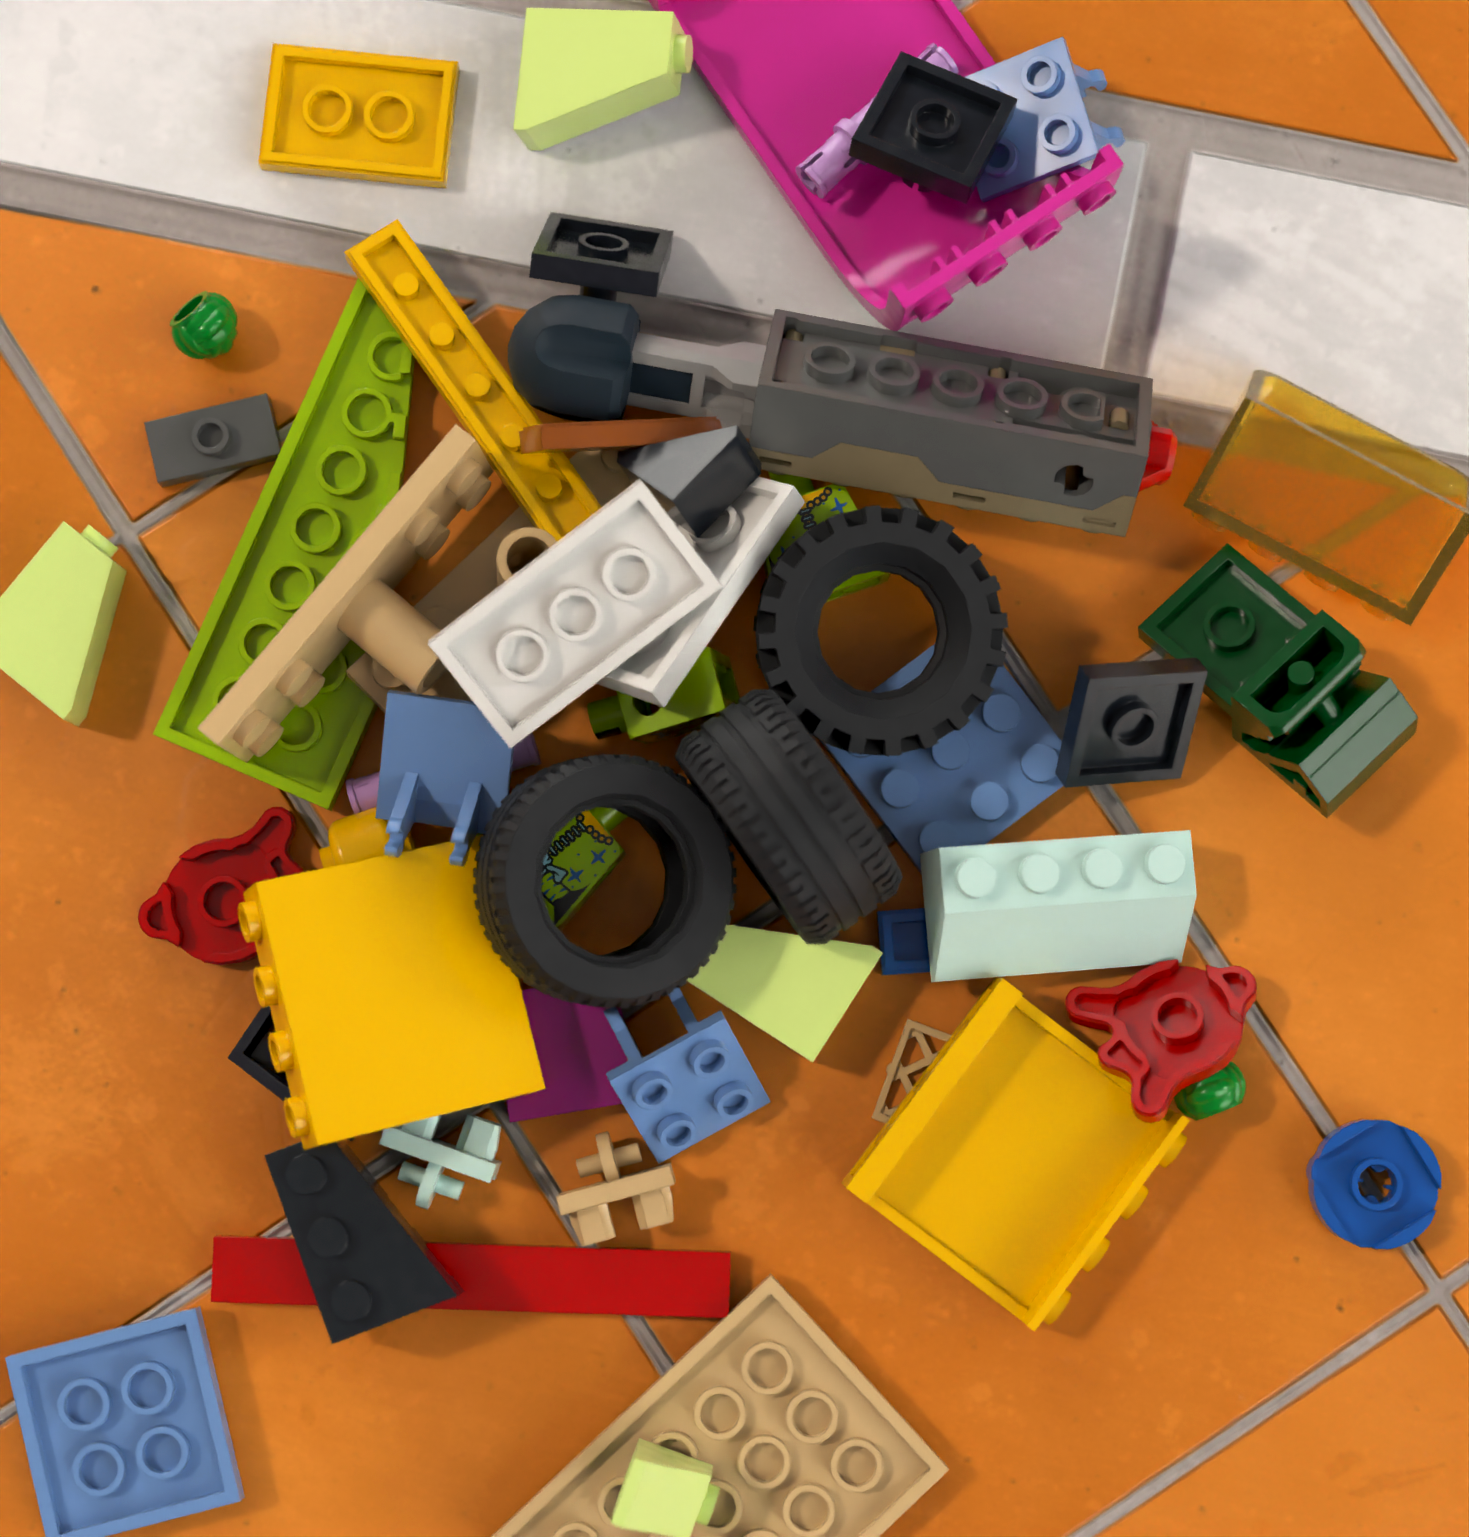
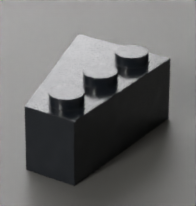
M344 1140L307 1150L303 1149L301 1141L264 1155L332 1344L465 1292L426 1246L423 1238L414 1227H411L387 1197L388 1194Z

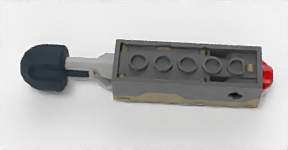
M557 295L530 308L514 326L508 344V364L514 388L535 409L561 419L576 422L623 420L627 405L688 417L717 416L716 418L720 419L722 428L734 425L739 427L744 437L749 438L751 448L762 463L761 470H767L773 474L794 475L830 482L837 486H853L890 493L901 498H917L955 505L965 510H982L1014 516L1030 522L1041 521L1078 528L1089 533H1105L1125 537L1138 492L1154 485L1160 486L1170 479L1177 450L1178 438L1173 430L1159 427L1151 420L1152 378L775 309L767 346L742 341L715 347L640 333L641 320L631 304L583 295Z

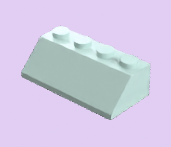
M1191 830L943 847L920 854L931 982L1144 966L1178 959V963L1182 962L1197 896Z

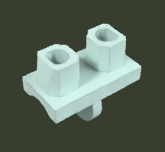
M467 1114L457 1145H453L434 1138L442 1116L440 1115L384 1129L379 1144L429 1162L427 1168H423L404 1161L397 1178L419 1187L415 1206L428 1210L436 1193L455 1200H459L465 1182L443 1175L444 1168L488 1183L496 1179L502 1162L495 1159L499 1146L501 1124Z

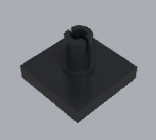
M901 51L852 137L849 156L902 177L903 182L910 188L916 183L919 184L918 191H936L967 204L1014 115L1018 99Z
M551 212L532 251L529 278L580 285L579 295L615 302L617 301V292L657 297L671 256L674 231Z
M1198 658L1079 665L1055 771L1063 786L1069 788L1181 778L1208 673Z

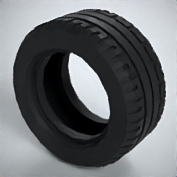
M771 689L751 690L738 700L737 705L734 703L730 704L719 712V717L713 716L700 725L701 730H694L685 736L680 742L675 758L689 781L699 789L701 795L706 796L710 802V807L715 808L719 815L717 817L718 820L722 821L726 827L724 831L726 836L730 837L733 846L806 944H826L839 935L838 931L840 929L847 930L858 922L859 916L864 918L877 908V903L883 904L897 893L903 876L895 858L871 819L836 768L795 714Z
M603 754L581 757L553 764L550 767L541 769L535 775L524 779V783L518 784L512 790V793L501 801L502 805L494 810L493 818L491 821H488L484 828L486 831L485 835L480 837L479 852H476L474 860L477 861V868H473V877H475L473 893H476L477 900L474 902L476 910H479L480 916H478L480 925H484L486 929L483 933L487 940L491 941V947L495 954H500V960L511 968L512 973L516 977H522L524 983L536 988L541 993L567 1002L593 1007L638 1006L647 1001L658 1000L660 995L667 996L674 992L675 988H680L687 984V979L694 978L699 973V968L704 967L710 961L709 956L717 951L719 947L717 943L719 940H723L726 934L724 929L726 925L730 924L732 916L729 915V912L734 909L735 900H733V893H736V884H733V877H736V868H733L735 857L734 853L730 852V837L726 836L724 832L726 827L722 821L718 820L717 817L719 815L714 807H710L709 800L705 795L699 793V789L693 783L689 784L686 777L674 773V770L668 766H660L659 762L645 760V758L639 756ZM597 807L613 808L638 821L656 842L665 869L664 899L651 927L630 946L605 955H594L570 943L550 919L541 891L543 860L556 833L579 813Z

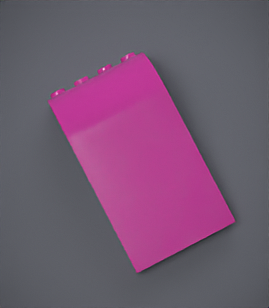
M648 0L655 11H673L685 34L691 35L693 43L692 66L832 269L858 302L879 323L890 330L898 331L916 318H919L922 323L932 319L954 301L951 296L952 294L971 282L976 287L985 284L1007 267V258L1025 246L1030 251L1041 247L1062 230L1060 223L1080 210L1084 215L1094 212L1107 203L1117 192L1114 186L1124 167V163L1109 143L1098 150L1091 169L1078 165L987 202H983L980 199L977 186L967 204L936 191H918L919 184L916 183L910 188L903 182L902 177L870 164L857 165L824 198H818L817 194L811 193L801 182L795 168L834 134L833 126L842 118L850 119L871 101L878 93L901 51L918 57L931 43H935L937 47L941 46L952 57L957 65L958 75L963 77L996 64L953 1Z

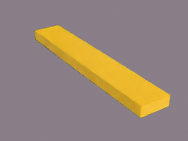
M396 219L346 250L345 257L348 264L465 430L476 439L489 464L535 528L548 532L556 541H559L602 508L563 452L521 454L519 431H523L525 427L542 424L541 420L525 398L514 388L513 381L399 220Z

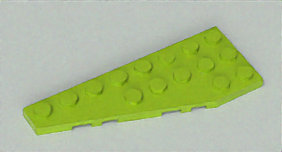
M359 278L153 732V735L329 811H332L378 708L347 676L346 670L365 653L352 640L322 673V676L325 677V682L318 694L302 708L295 705L280 723L283 727L280 738L263 756L257 757L254 754L246 763L216 745L197 728L403 487L415 357Z

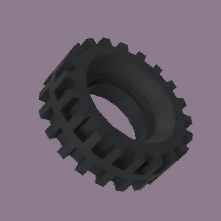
M881 505L865 506L862 509L846 513L841 512L809 529L786 548L777 559L778 561L768 578L765 579L760 591L761 597L757 614L754 616L753 631L756 634L757 654L755 656L758 668L762 670L769 689L783 700L806 730L814 737L823 741V743L862 755L897 756L902 755L901 753L920 748L927 749L938 744V740L954 730L962 729L971 720L968 717L981 702L988 700L994 690L990 685L997 668L1003 667L1006 652L1001 651L1003 628H1008L1007 613L1001 612L996 592L1001 590L996 575L990 576L979 559L983 554L973 543L968 545L953 532L954 527L945 521L932 520L920 515L919 510L907 507L893 509L881 508ZM872 571L900 575L920 588L933 608L937 627L934 653L922 673L900 689L881 693L855 689L835 676L822 656L817 633L822 607L834 589L854 575Z

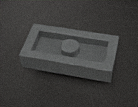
M267 393L144 422L157 482L163 488L276 461L282 448L272 401Z

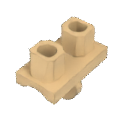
M607 1131L596 1134L599 1153L576 1159L580 1178L604 1172L606 1180L564 1191L556 1196L560 1215L569 1214L571 1225L581 1245L587 1246L616 1237L608 1206L609 1202L632 1197L640 1230L673 1222V1196L670 1186L675 1185L676 1179L671 1162L621 1176L620 1167L643 1161L637 1142L614 1149L610 1134Z

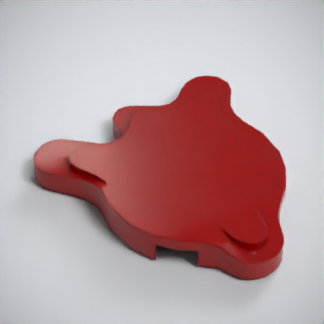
M271 807L245 833L232 838L212 839L194 845L178 857L180 858L179 862L171 870L167 881L162 882L157 893L141 905L138 913V922L142 931L151 938L168 940L204 963L226 966L245 963L257 958L255 941L246 942L242 934L238 916V905L245 902L243 893L256 882L307 872L294 861L290 854V845L297 829L294 815L283 807Z
M1178 959L1161 961L1139 970L1121 985L1109 988L1086 986L1073 988L1066 996V1011L1069 1019L1075 1024L1108 1031L1112 1034V1038L1098 1049L1099 1066L1107 1073L1125 1079L1131 1084V1106L1136 1118L1143 1122L1154 1123L1166 1116L1173 1098L1182 1089L1219 1072L1236 1055L1242 1041L1246 1013L1257 997L1256 979L1250 971L1241 966L1217 968L1205 965V971L1195 967L1179 966Z

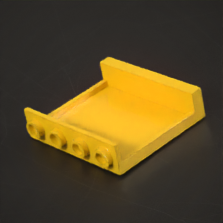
M483 835L475 836L464 867L450 865L449 857L454 850L455 843L446 842L403 851L400 857L384 855L256 882L243 893L245 902L238 905L240 927L246 942L255 941L260 967L254 968L253 971L255 991L262 1007L270 1006L276 1031L269 1034L270 1054L276 1071H285L291 1094L290 1098L284 1100L285 1118L292 1137H301L304 1150L545 1089L519 979L512 973L511 968L500 960V954H495L491 947V941L487 940L483 933L486 929L484 925H480L478 918L480 913L479 910H476L474 902L477 900L476 893H473V884H475L473 868H477V861L474 860L476 852H479L480 837Z
M994 977L841 1183L855 1196L881 1213L1035 1332L1042 1321L1050 1325L1063 1312L1072 1295L1066 1288L1082 1268L1084 1271L1090 1272L1102 1259L1110 1245V1241L1105 1236L1119 1217H1122L1124 1220L1129 1219L1141 1206L1149 1192V1189L1143 1184L1156 1166L1159 1164L1166 1168L1178 1156L1187 1141V1137L1182 1134V1131L1190 1120L1182 1114L1175 1113L1170 1108H1168L1166 1116L1158 1122L1147 1123L1136 1118L1131 1106L1132 1087L1129 1082L1102 1070L1099 1066L1098 1054L1022 997L1023 993L1005 979Z

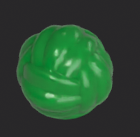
M203 291L184 304L170 321L172 338L176 347L183 354L193 359H214L219 355L228 353L233 346V340L238 334L236 329L237 314L233 305L226 297L214 292Z
M1230 1061L1225 1068L1209 1078L1182 1089L1174 1097L1177 1108L1184 1115L1194 1119V1121L1201 1120L1241 1104L1246 1091V1081L1239 1067Z

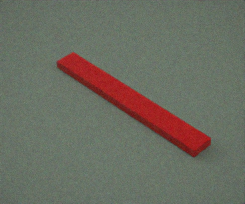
M214 1236L210 1302L318 1305L294 1237ZM425 1241L426 1246L450 1276H453L465 1291L458 1296L425 1309L725 1318L729 1314L731 1251Z

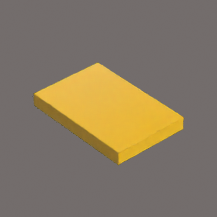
M273 43L258 161L260 168L266 171L446 189L460 72L458 61Z

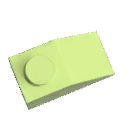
M639 1438L617 1497L610 1524L623 1529L670 1537H690L695 1522L705 1526L708 1525L719 1495L720 1487L710 1484L713 1465Z

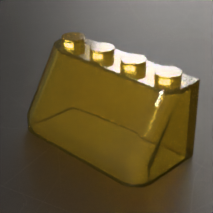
M1255 370L1194 481L1183 506L1192 510L1194 519L1203 526L1217 532H1225L1228 529L1249 540V547L1258 555L1274 562H1280L1283 558L1304 569V575L1307 579L1318 587L1332 592H1336L1340 588L1361 599L1360 604L1375 617L1390 622L1397 618L1411 626L1469 534V477L1453 466L1289 380L1265 370Z

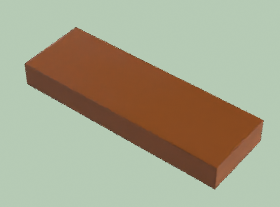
M717 416L542 423L525 427L523 431H519L521 454L632 449L721 429L722 426L719 421L720 419L716 418Z

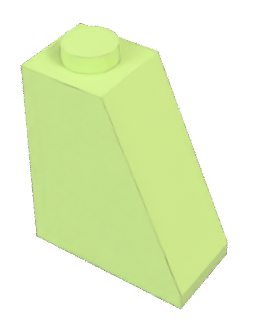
M526 8L513 130L529 150L541 151L679 96L682 73H690L692 68L693 43L691 35L685 34L673 11Z
M63 521L0 597V669L63 720L79 726L87 717L127 571L111 559L119 548L88 524L80 534Z
M726 925L724 929L726 934L723 940L718 941L719 947L715 954H711L709 956L710 961L704 967H700L699 973L694 978H688L687 982L809 1061L814 1062L883 952L870 945L830 940L826 944H806L796 934Z

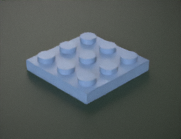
M935 644L871 692L881 693L900 689L918 677L933 656ZM1004 665L996 670L990 685L994 690L988 700L981 702L968 717L971 721L962 729L954 730L938 740V744L927 749L920 748L901 753L902 755L897 756L862 755L835 748L820 740L921 875V853L943 847L985 845L1063 786L1055 774L1062 741Z
M200 1306L5 1357L46 1537H106L241 1502L245 1498Z

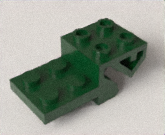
M1228 543L1138 626L1139 638L1164 660L1198 658L1208 671L1203 693L1232 717V737L1326 818L1416 733L1418 716L1391 678L1359 669L1362 665L1361 660L1366 653L1360 640L1324 610L1314 615Z

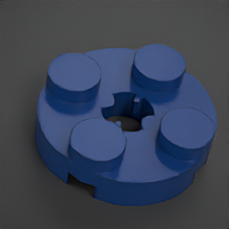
M1358 1119L1337 1127L1322 1140L1315 1155L1310 1158L1306 1166V1176L1309 1181L1308 1194L1317 1217L1332 1234L1353 1245L1374 1249L1400 1247L1421 1235L1431 1224L1436 1213L1434 1207L1438 1200V1189H1441L1442 1177L1437 1158L1421 1136L1391 1121ZM1367 1167H1370L1374 1172L1386 1170L1389 1174L1391 1185H1383V1188L1388 1189L1389 1192L1380 1201H1377L1371 1194L1362 1196L1359 1191L1358 1182H1363V1179L1359 1177Z

